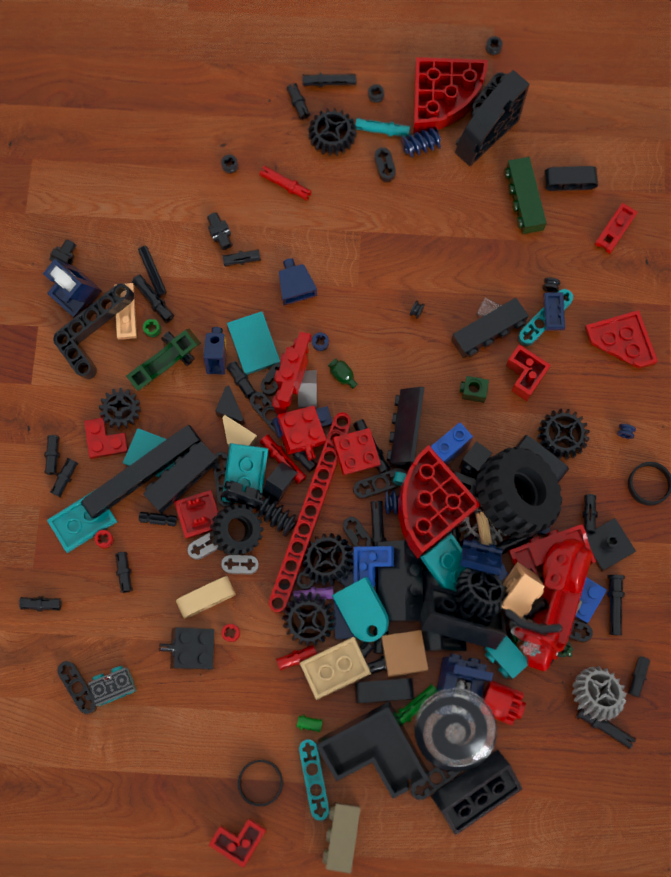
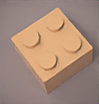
M517 562L504 580L503 586L507 587L505 591L508 595L502 601L504 606L502 605L501 607L511 609L521 618L527 615L532 608V603L535 599L541 597L545 587L537 574Z

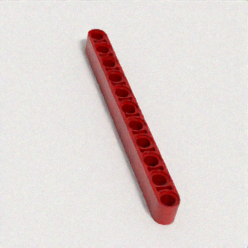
M341 412L334 417L271 593L269 607L276 614L283 613L284 609L288 606L287 603L290 601L297 576L304 561L306 548L309 547V541H311L339 462L331 439L348 434L351 427V418L347 413ZM343 419L347 421V425L342 427L337 422ZM331 454L335 457V460L327 462L324 458ZM321 472H326L329 477L326 480H321L318 475ZM320 490L323 494L321 497L315 498L312 496V492ZM308 508H314L316 513L313 516H308L305 511ZM300 527H309V533L301 534L299 532ZM295 544L303 546V550L300 553H295L292 550ZM294 562L297 568L294 571H288L286 565ZM282 581L290 583V587L287 590L279 588V584ZM276 599H281L284 604L282 608L275 609L273 602Z

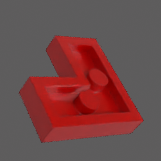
M104 418L84 421L89 458L94 459L127 453L126 434L107 435L103 421Z

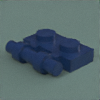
M473 539L471 541L463 540L462 547L464 548L461 552L460 566L500 575L502 569V557H500L503 551L502 548L495 547L494 544H481Z

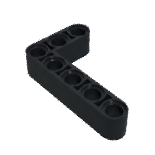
M125 284L115 285L54 334V344L75 373L85 379L94 378L97 368L79 343L134 300V292ZM127 291L126 295L121 298V293ZM109 302H112L111 307L109 309H106V305ZM97 314L96 319L91 321V317ZM82 325L81 331L77 333V328ZM67 337V342L62 344L63 338ZM78 351L77 357L73 359V353ZM88 365V371L83 373V368Z

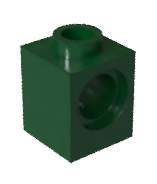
M466 376L465 382L461 381L459 392L463 393L462 399L484 403L487 397L489 380ZM470 386H475V387H477V388H478V392H475V393H474V392H471V391L469 390V387H470Z

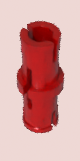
M314 645L298 651L293 650V653L277 658L276 661L280 671L294 665L299 666L300 662L317 655Z

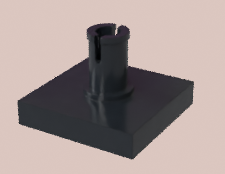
M616 518L595 529V534L587 535L590 548L601 571L636 552Z

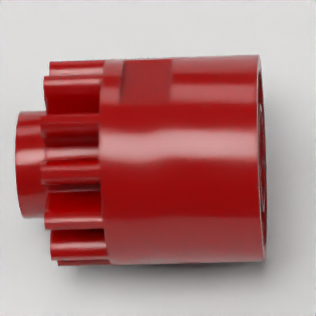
M489 681L480 703V710L484 715L491 718L494 716L496 720L512 726L516 719H521L525 710L526 702L522 701L524 693L496 681Z

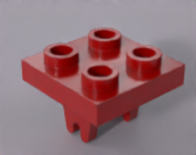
M370 428L332 438L343 476L381 465Z
M212 490L174 501L185 539L213 531L210 528V524L214 523L212 519L214 516H217L218 509Z

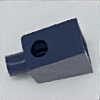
M293 258L284 260L285 269L279 271L283 306L317 296V288L305 265L296 266Z
M213 327L211 333H207L205 337L203 358L206 373L225 375L226 337L221 327Z

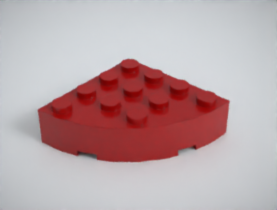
M416 57L413 133H421L422 130L427 131L428 128L434 129V127L439 130L465 116L482 91L488 60Z
M429 445L417 456L406 473L398 500V513L402 533L417 559L473 514L480 506L477 499Z

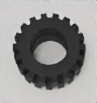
M236 504L220 510L217 516L213 517L212 521L214 523L210 524L213 532H210V537L214 536L215 540L212 542L214 545H218V550H224L225 554L239 555L250 552L259 545L258 540H262L263 535H260V532L264 531V527H260V524L263 523L262 519L258 520L259 514L257 512L253 513V508H246V505ZM232 519H238L244 525L245 535L241 541H236L229 535L228 525Z

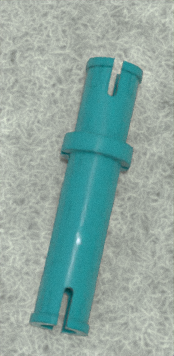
M357 118L355 124L356 130L389 134L391 137L393 135L407 137L410 132V126L394 124V122L385 123Z

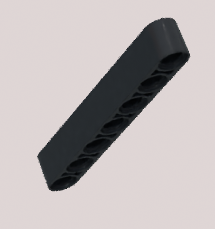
M191 425L185 426L81 501L82 506L92 519L99 517L172 465L180 456L186 455L193 444L202 441Z

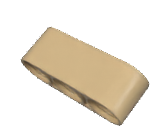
M225 576L178 598L176 603L183 619H186L235 596L236 593L228 576Z

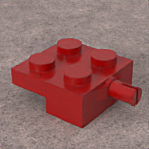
M315 406L278 414L277 419L283 433L282 440L287 454L305 451L309 461L315 459L316 456L313 448L323 446L326 442Z

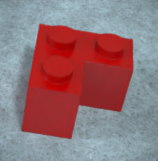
M518 345L506 364V367L520 375L511 391L525 401H528L551 365L523 346Z
M251 818L248 819L239 836L221 825L208 846L244 868L267 829Z

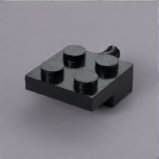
M175 627L172 628L171 644H159V647H167L159 648V652H171L170 669H213L214 629Z

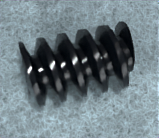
M269 495L257 508L256 512H259L258 517L263 518L265 516V523L271 521L270 526L272 528L277 526V532L284 530L283 536L287 537L296 526L297 521H294L296 514L289 517L290 510L288 509L283 512L284 505L277 508L278 501L275 500L271 503L272 496Z

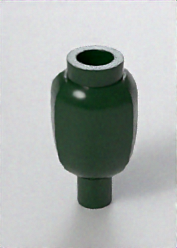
M335 358L328 365L330 374L339 383L348 384L352 389L358 385L353 379L352 369L343 360L338 361Z

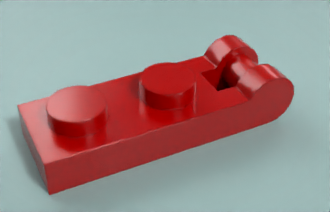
M622 203L594 245L597 247L601 246L606 249L605 252L611 254L638 212ZM606 236L612 240L611 243L604 240Z

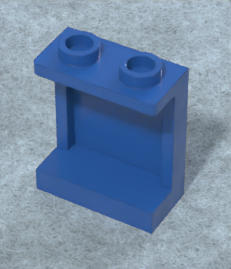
M458 423L435 442L431 448L448 465L469 447L473 436L462 423Z

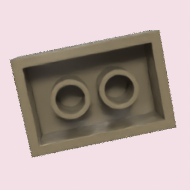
M338 802L335 803V807L331 806L329 820H333L332 828L328 827L326 842L330 843L329 849H324L322 862L326 864L327 870L351 873L360 806Z

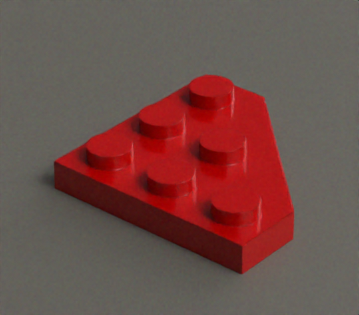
M639 310L588 324L584 327L592 346L638 369L657 364L658 362Z

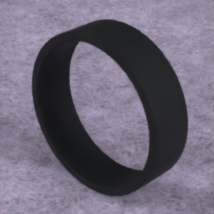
M642 463L629 476V492L637 502L643 505H657L663 502L671 493V474L667 468L659 463ZM645 466L655 467L665 475L668 482V490L663 499L647 501L635 492L633 476L637 469Z
M255 760L248 763L241 770L238 777L240 795L247 803L253 806L271 804L279 797L283 788V777L279 768L267 760ZM257 762L270 764L276 769L280 777L278 794L273 800L263 804L254 803L247 799L241 789V778L244 771L250 765Z

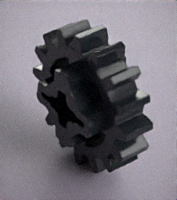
M122 388L119 389V392L112 389L113 394L110 395L106 392V399L101 398L103 405H99V410L102 411L100 416L104 418L105 424L110 422V428L117 425L118 430H120L121 426L124 425L127 429L128 423L134 425L133 419H139L138 413L141 412V407H139L140 401L136 400V394L130 396L129 389L125 393Z

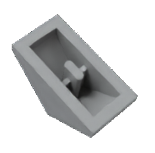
M317 370L305 371L298 392V408L313 405L317 408Z

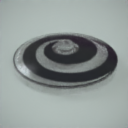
M452 688L433 694L421 705L415 719L414 735L420 752L430 763L448 771H464L476 767L489 756L496 742L497 726L491 708L480 696L468 690Z

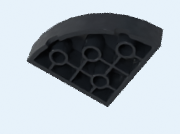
M514 70L509 74H504L499 81L500 84L492 91L483 104L472 112V119L455 143V154L470 167L520 120L530 84Z

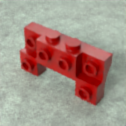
M299 332L298 338L294 339L293 346L287 347L285 353L281 355V366L276 371L274 377L279 388L272 401L276 414L288 412L287 407L293 401L292 393L298 395L308 364L306 353H309L308 344L312 340L310 333Z
M581 524L558 532V530L547 533V537L542 539L539 536L528 540V544L509 550L508 554L513 567L518 562L539 577L536 568L544 565L546 556L554 543L573 538L583 541L585 548L590 550L591 548L584 526ZM592 555L590 565L596 562L594 555Z

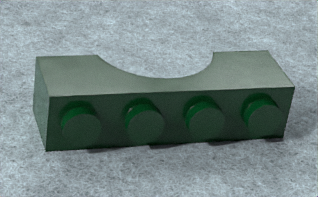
M190 328L186 329L157 354L126 375V377L137 391L142 390L199 346L201 342Z

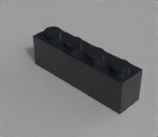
M514 298L454 333L451 341L462 358L466 356L472 357L479 352L478 349L491 346L495 339L499 337L501 339L505 338L514 328L517 330L522 328L526 324L529 315L518 299Z
M202 441L193 444L189 448V452L184 457L180 456L170 470L166 469L160 474L159 480L155 483H150L145 488L143 494L161 514L219 462L217 457Z

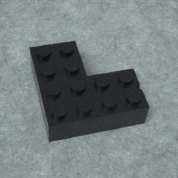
M390 701L318 739L316 746L336 781L373 763L393 799L409 791V779H411L412 788L429 780V771Z

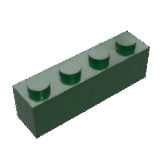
M530 157L508 160L507 166L504 168L505 178L509 179L508 190L509 194L513 195V210L518 215L517 226L521 228L522 234L543 231L547 222Z

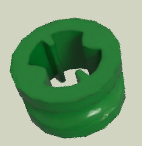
M148 319L143 324V330L148 337L153 338L160 334L161 327L155 319ZM154 324L156 330L153 329V332H150L147 328Z

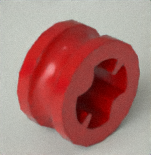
M100 530L94 538L95 543L103 549L109 548L114 540L112 534L107 530ZM102 535L104 537L107 535L109 536V538H107L109 540L107 543H99V541H101L100 537Z
M227 624L223 627L221 635L224 640L234 642L240 637V629L234 624ZM228 628L236 630L234 638L226 636Z

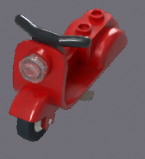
M569 538L556 542L551 546L544 563L543 585L545 587L541 597L544 596L549 603L548 609L536 614L533 620H524L511 609L505 610V615L521 627L515 628L514 633L517 638L524 641L520 648L524 649V654H527V665L541 671L548 670L553 661L557 660L558 652H561L567 644L575 616L582 604L580 598L593 555L592 550L585 548L583 541Z

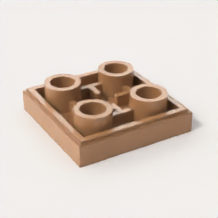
M421 630L381 637L388 677L428 671Z

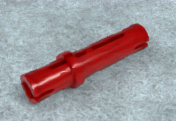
M265 165L262 167L264 171H260L259 175L288 190V193L291 195L295 194L305 201L309 199L307 196H311L312 190L301 186L298 181H292Z
M269 434L260 440L259 443L268 448L272 459L275 458L279 464L284 462L298 472L294 478L297 484H300L307 477L283 451L284 448L278 446Z

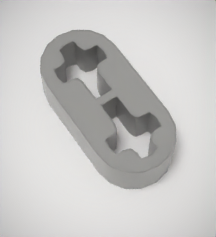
M210 533L189 544L188 554L192 559L200 560L218 550V545L214 546L213 543L206 546L207 543L211 542ZM194 546H197L198 548L205 546L203 549L200 550V555H197L196 553L192 554V552L194 551Z
M228 555L221 562L223 570L229 574L250 575L256 573L259 568V563L254 556ZM231 559L233 563L239 564V566H232L231 570H229L228 566H225V563H229ZM249 560H252V563L256 565L251 570H248L242 564H247Z

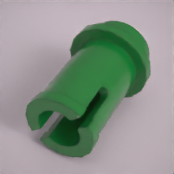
M305 714L298 717L296 728H300V731L306 729L320 733L322 719L305 717Z

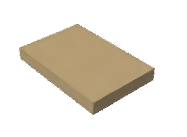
M355 637L300 662L316 700L371 674Z

